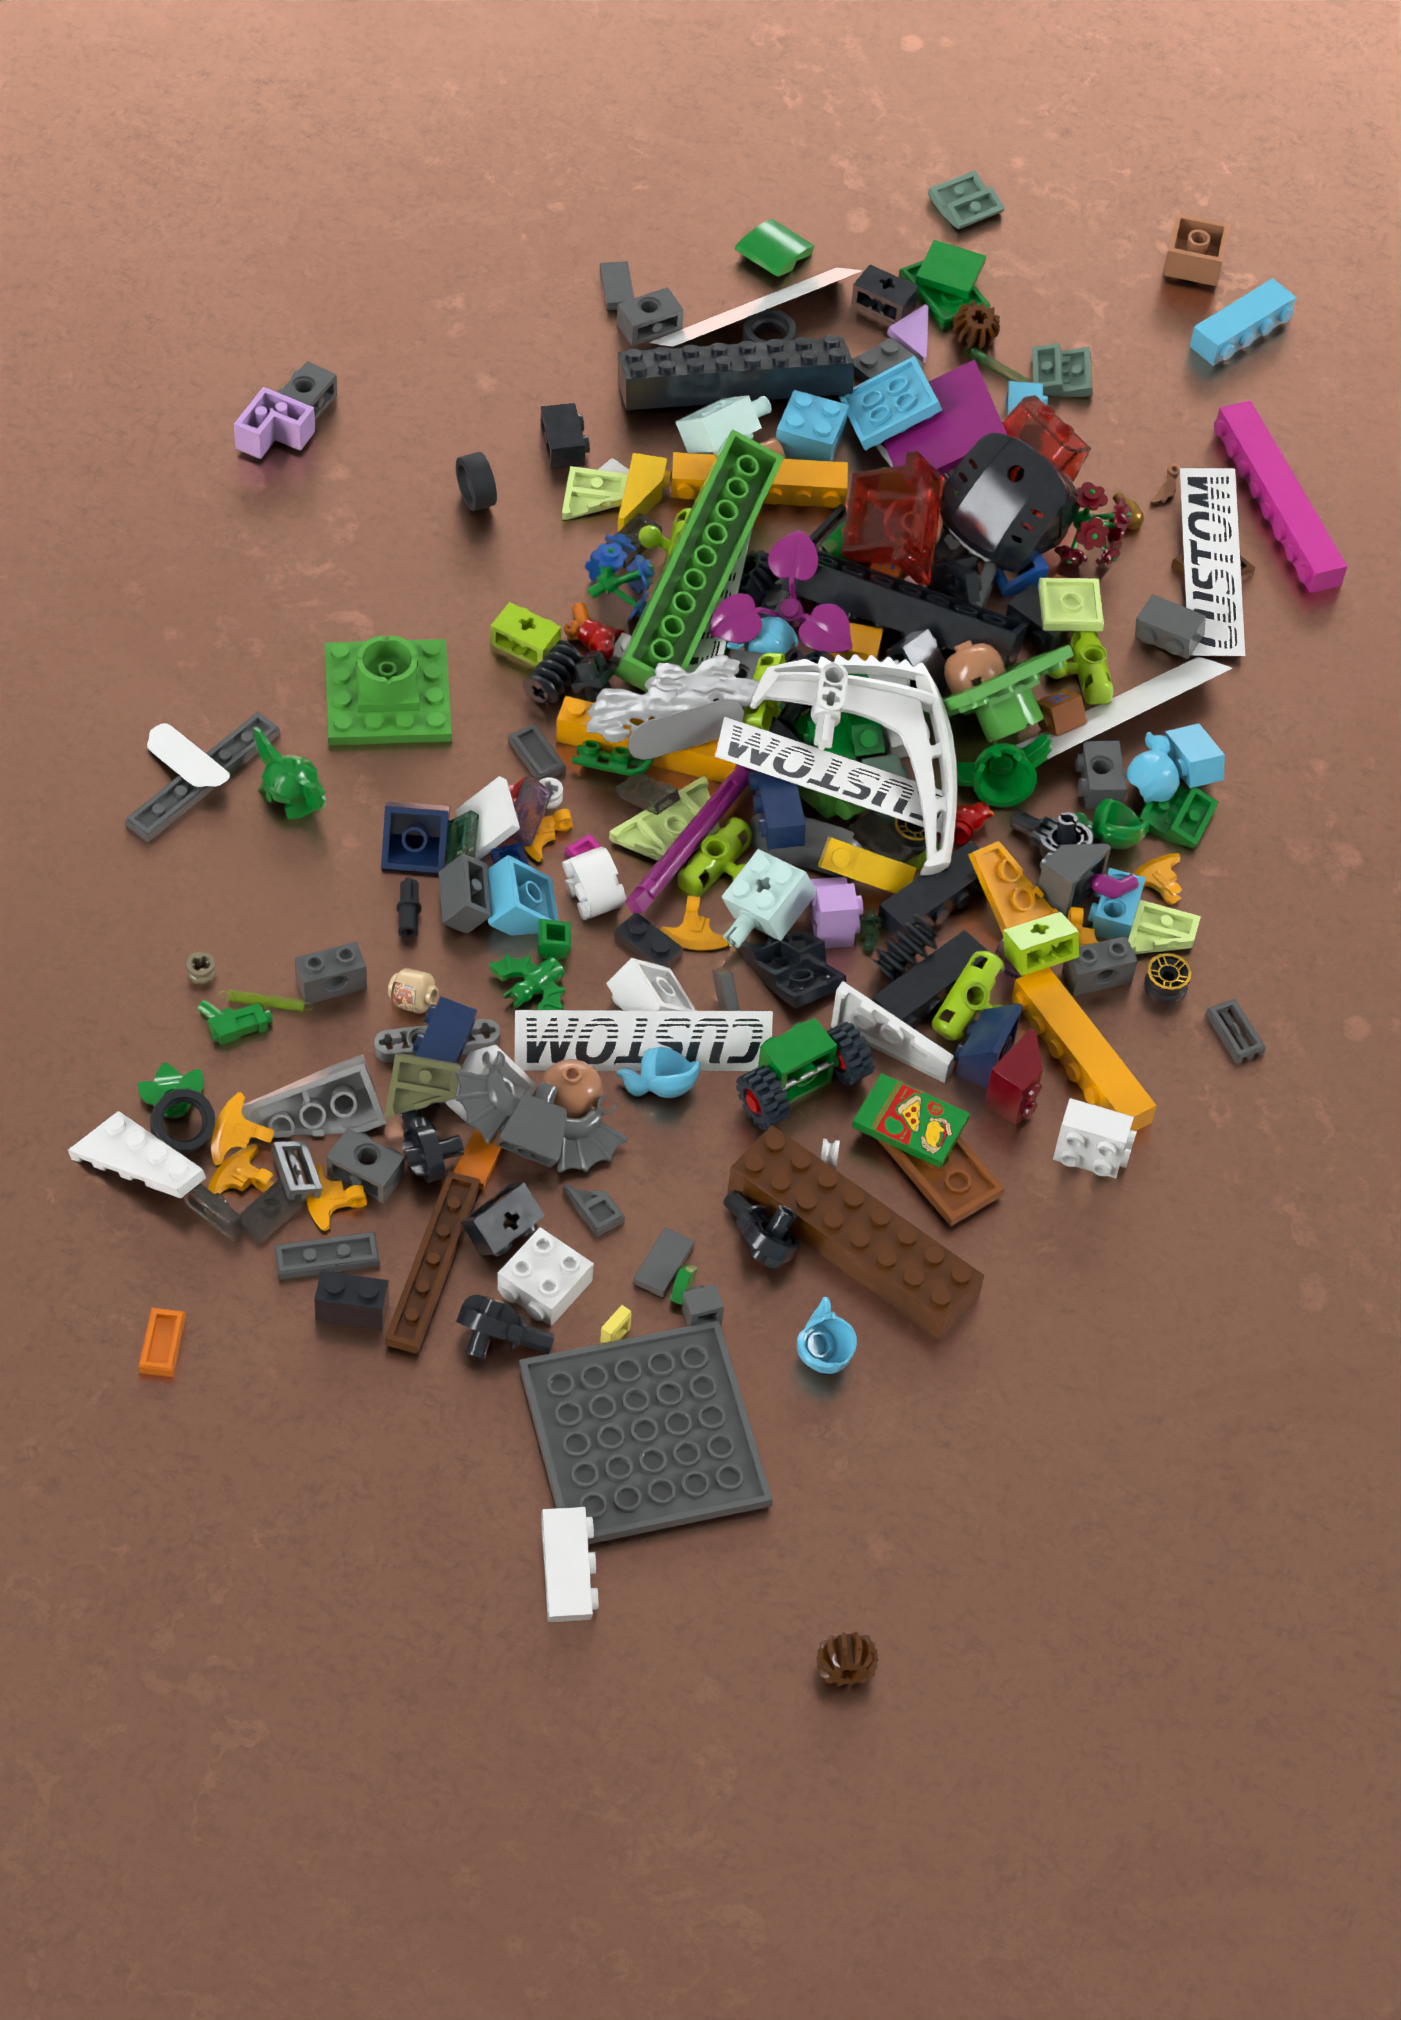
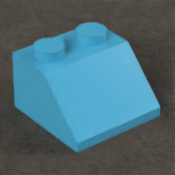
M509 855L488 868L491 917L487 920L490 926L513 936L538 933L539 919L559 921L553 882L550 876Z

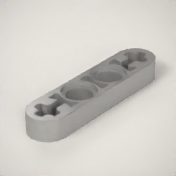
M477 1019L471 1031L472 1041H467L462 1055L469 1054L473 1050L493 1045L498 1046L500 1044L499 1025L491 1019ZM428 1025L381 1031L374 1039V1053L376 1057L382 1062L394 1063L396 1053L415 1056L416 1052L412 1051L414 1046L412 1042L419 1033L425 1034ZM482 1032H488L490 1038L484 1039ZM407 1040V1048L403 1049L402 1041ZM391 1043L393 1049L387 1050L385 1044Z

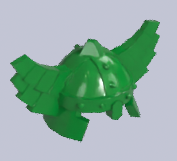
M254 727L255 745L260 753V758L266 765L263 775H261L263 781L258 791H266V798L269 802L275 800L287 804L285 805V812L288 819L302 818L326 806L325 802L327 799L324 796L326 792L318 779L317 769L310 759L297 755L282 756L265 737L263 731L258 727Z
M1049 734L1039 735L1031 744L1022 748L1007 743H993V746L986 748L977 757L976 762H956L957 783L959 786H974V791L978 798L990 806L1000 808L1014 806L1026 800L1033 793L1037 784L1035 768L1047 760L1048 754L1052 751L1051 745L1053 742L1049 740Z

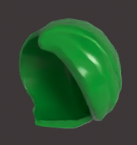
M1106 798L1099 803L1095 810L1093 821H1090L1084 813H1073L1078 817L1077 822L1091 830L1093 840L1097 838L1103 844L1111 846L1112 849L1130 848L1138 844L1149 831L1150 821L1148 819L1140 821L1139 817L1128 806L1111 798Z

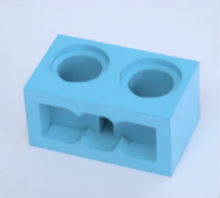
M1109 868L1107 875L1120 880L1130 875V873ZM1134 875L1138 880L1139 887L1117 899H1109L1097 892L1095 893V897L1100 898L1099 904L1092 903L1088 916V921L1093 922L1092 929H1095V936L1109 940L1127 936V939L1129 938L1144 887L1145 877Z

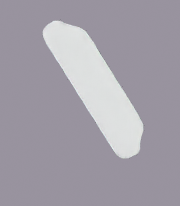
M162 723L149 732L147 748L193 786L216 787L230 778L227 770L171 725Z

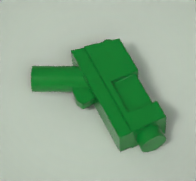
M203 1000L198 1006V1011L209 1018L207 1019V1026L213 1034V1041H218L220 1045L241 1039L240 1036L259 1031V1033L268 1030V1023L273 1022L270 1010L263 1011L260 1003L235 1011L232 1008L220 1011L207 1000Z

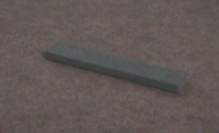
M256 712L206 754L232 775L259 753L253 735L255 733L254 727L261 729L270 743L280 735V728L265 716ZM179 775L125 819L126 826L149 843L216 787H196Z

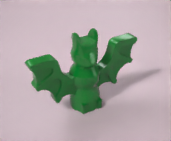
M506 954L502 960L489 963V970L502 981L512 977L524 978V981L516 983L513 988L503 995L504 999L511 998L515 1001L514 1008H518L524 1002L530 1000L532 995L542 994L543 999L538 1004L537 1010H563L560 999L565 995V988L559 987L555 983L562 980L565 973L563 967L555 958L549 957L540 966H536L531 962L530 955L521 959H515Z

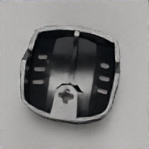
M1001 433L987 434L976 442V445L966 454L945 482L937 499L938 512L942 517L943 524L965 548L983 561L995 563L997 568L1018 573L1027 567L1037 556L1059 546L1080 509L1076 504L1075 490L1077 488L1062 468L1041 452L1030 447L1027 443ZM1016 467H1021L1015 477V482H1012L1010 478L1011 471ZM955 491L959 492L958 496L954 494ZM1035 509L1042 512L1044 517L1040 518L1031 512ZM1025 522L1033 526L1034 530L1029 531L1023 528L1022 523ZM1013 536L1021 538L1022 542L1018 543L1014 541Z

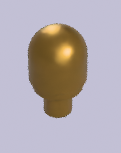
M1118 492L1112 498L1117 504L1118 498L1123 497L1125 503L1132 510V521L1127 528H1139L1144 521L1142 510L1135 501L1126 499L1122 492Z

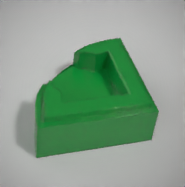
M687 1264L678 1270L670 1301L682 1304L683 1292L690 1290L698 1270L697 1267Z

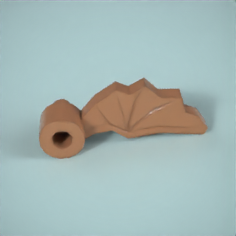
M1172 463L1169 465L1166 471L1167 480L1161 483L1158 492L1150 502L1151 504L1165 503L1167 499L1173 498L1174 492L1177 490L1175 479L1180 473V466L1178 464Z

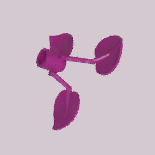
M795 530L776 542L768 556V564L772 573L780 579L789 578L790 598L781 602L779 611L774 612L762 607L755 608L753 598L748 594L740 593L724 599L716 608L710 622L709 632L712 637L730 643L744 644L754 640L760 633L762 620L758 614L762 613L771 617H779L785 620L792 628L799 627L801 641L812 650L818 652L825 651L826 653H841L853 648L849 620L840 607L834 604H821L814 608L810 616L805 614L801 603L796 599L795 579L808 581L814 576L818 568V554L815 545L810 537L800 530Z

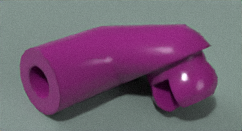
M1095 874L1090 879V887L1098 894L1109 899H1117L1139 887L1138 880L1133 874L1120 880L1106 874Z

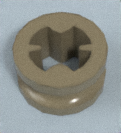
M203 951L195 952L188 957L186 968L189 980L196 984H206L214 979L216 967L212 955Z

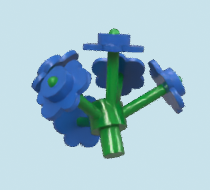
M615 533L614 536L607 534L605 541L611 544H599L598 549L591 553L590 561L585 563V569L589 571V578L592 581H597V583L587 589V593L592 599H595L603 592L607 595L613 592L634 607L627 618L628 620H631L634 615L640 617L647 604L645 598L649 592L646 590L653 584L651 577L655 575L654 567L649 559L645 560L642 555L638 554L635 555V560L632 561V564L627 566L628 573L617 577L615 573L623 566V561L627 559V553L622 550L633 553L636 551V547L630 544L631 540L624 534ZM628 583L630 587L635 588L637 593L646 592L637 602L618 589V587Z

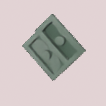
M976 170L933 186L927 193L941 214L957 229L1005 210L993 187L986 188Z
M1060 343L1032 347L1033 383L1043 384L1044 395L1058 397L1093 395L1090 346L1069 350H1061Z

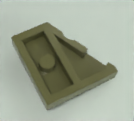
M396 1053L384 1117L390 1118L396 1114L455 1099L459 1082L455 1072L456 1070H461L462 1064Z

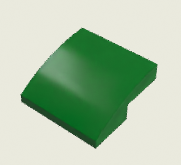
M770 219L745 235L736 244L734 250L778 277L793 271L797 260L812 255L815 245L777 221Z
M1178 786L1174 796L1168 801L1145 803L1138 817L1140 821H1146L1147 819L1150 821L1148 832L1173 843L1195 848L1219 801L1197 787L1190 788L1187 791Z

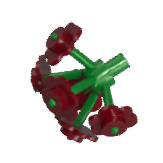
M1084 482L1081 488L1075 490L1076 504L1084 508V510L1078 511L1073 521V525L1077 529L1071 547L1063 545L1054 549V552L1060 555L1064 563L1077 565L1087 562L1088 558L1084 556V552L1077 549L1078 544L1083 545L1086 550H1092L1094 547L1103 550V554L1095 561L1098 565L1104 562L1108 565L1116 561L1121 554L1118 551L1122 547L1121 539L1132 521V510L1125 503L1123 497L1118 498L1117 504L1114 505V512L1092 514L1090 510L1095 511L1099 506L1102 507L1108 503V497L1104 494V488L1095 486L1091 482ZM1108 535L1109 542H1117L1114 543L1112 546L1107 547V540L1105 536Z

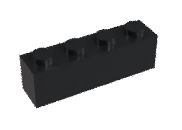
M972 841L968 842L952 853L948 868L936 874L921 875L879 905L877 924L896 940L894 935L896 931L907 934L904 928L905 922L916 926L913 918L914 914H918L931 927L935 923L939 925L944 922L955 909L965 907L972 897L979 892H984L968 854L980 848Z
M963 930L872 997V1001L913 1029H916L920 1021L928 1015L934 1016L937 1014L972 955L976 951L988 950L966 930ZM979 956L975 959L972 966L982 969L988 959Z

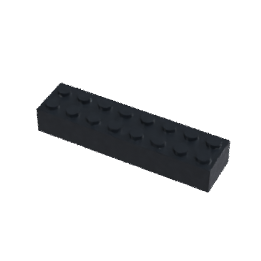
M827 335L824 338L814 339L799 337L796 340L786 341L771 339L767 342L757 343L742 341L739 344L729 345L714 343L711 346L698 347L696 345H686L683 348L669 349L667 347H657L654 350L641 351L639 349H629L626 352H618V385L626 410L706 405L723 398L748 395L751 401L761 396H765L768 400L791 398L794 390L815 396L853 394L854 362L844 338L836 335Z
M817 550L818 568L814 576L808 581L795 579L797 600L804 601L807 598L817 602V606L821 604L837 605L845 612L848 618L870 620L874 627L883 630L892 628L901 631L900 635L906 637L911 632L929 629L930 633L937 640L938 648L944 650L946 647L955 650V646L971 640L973 645L985 643L998 651L1003 659L1005 668L1018 657L1029 624ZM789 578L784 579L781 590L789 592L788 595L790 596Z

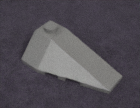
M363 1054L327 1067L244 1104L242 1108V1114L246 1120L275 1130L273 1138L291 1137V1135L324 1136V1134H343L347 1128L359 1133L387 1123L374 1081Z

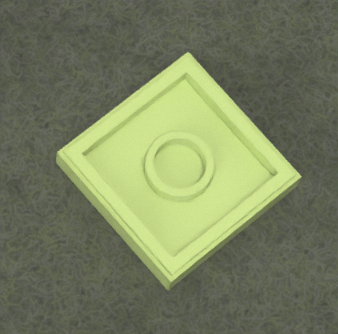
M1039 578L1038 588L1043 630L1103 631L1104 619L1099 579Z

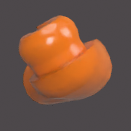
M582 602L572 606L575 620L570 621V626L567 623L564 625V632L570 640H579L578 633L581 626L590 619L586 604Z

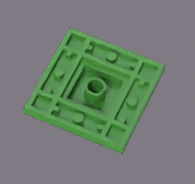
M382 635L361 642L324 643L328 745L452 742L446 639L406 640L399 636L389 635L384 637Z
M1070 645L1016 663L1006 668L1005 672L991 679L973 685V687L943 697L942 700L948 717L963 712L964 715L975 712L988 743L1026 728V725L1031 726L1041 721L1044 717L1031 688L1041 684L1039 681L1040 676L1052 673L1066 666L1064 660L1074 656ZM923 711L924 719L930 718L929 712Z

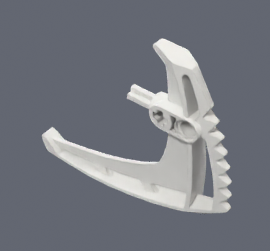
M837 655L834 662L820 657L818 664L802 659L767 667L754 693L750 707L755 709L764 700L812 705L811 718L816 724L814 745H817L819 750H824L825 747H832L834 727L840 723L841 712L870 719L900 735L914 770L922 807L927 861L920 875H932L948 868L951 862L956 821V755L947 710L939 690L925 665L919 663L917 666L912 667L907 660H903L899 665H896L890 657H887L883 662H879L873 655H870L866 661H863L857 655H853L847 661L840 655ZM848 674H876L911 679L916 681L917 689ZM923 711L930 714L936 745L931 746L929 743ZM934 758L939 759L942 798L940 799L936 798L932 765V759ZM942 812L940 848L937 851V813Z

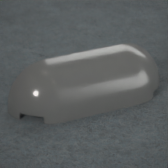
M754 813L749 823L752 831L751 845L756 850L759 849L782 861L829 875L843 876L818 867L828 837L869 851L866 845L861 846L853 839V832L805 816V846L768 850L765 837L760 838L758 819H761L760 814Z

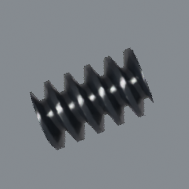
M559 640L549 653L546 654L543 661H540L523 681L525 693L530 699L538 703H545V701L556 703L559 695H562L566 691V687L573 683L572 680L578 677L574 665L584 660L571 643Z
M918 914L913 915L916 926L908 922L904 923L906 935L899 931L894 933L897 943L890 940L885 941L887 952L879 948L875 950L879 960L872 959V961L892 982L898 978V972L904 974L908 971L907 963L913 966L918 964L917 954L924 958L928 957L926 946L935 950L938 948L935 938L938 937L937 934Z

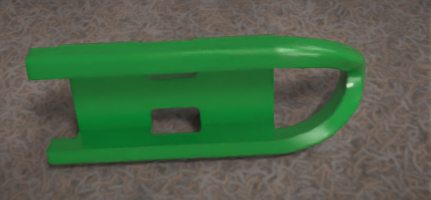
M586 740L582 746L578 745L577 753L579 757H572L573 764L627 776L644 773L654 761V758L643 760L632 757L629 749L625 747H615L612 752L602 751L601 744L593 740ZM597 759L609 760V764L597 762ZM628 765L639 766L636 768H627Z

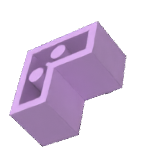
M262 387L234 423L235 449L259 459L263 457L275 440L301 451L315 433L314 407L265 387Z
M846 877L810 879L816 889L815 897L808 905L813 935L825 941V948L853 946L855 933H860L859 915L863 914L862 897L856 896L854 883L848 884Z

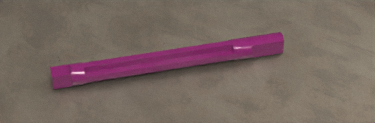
M737 764L625 900L632 913H644L662 889L749 785L748 773L753 772V769Z

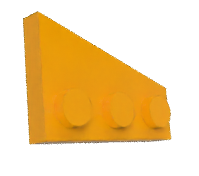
M1000 841L968 854L1002 933L1005 929L1059 912L1056 908H1052L1043 898L1044 893L1039 887H1034L1026 878L1022 867Z

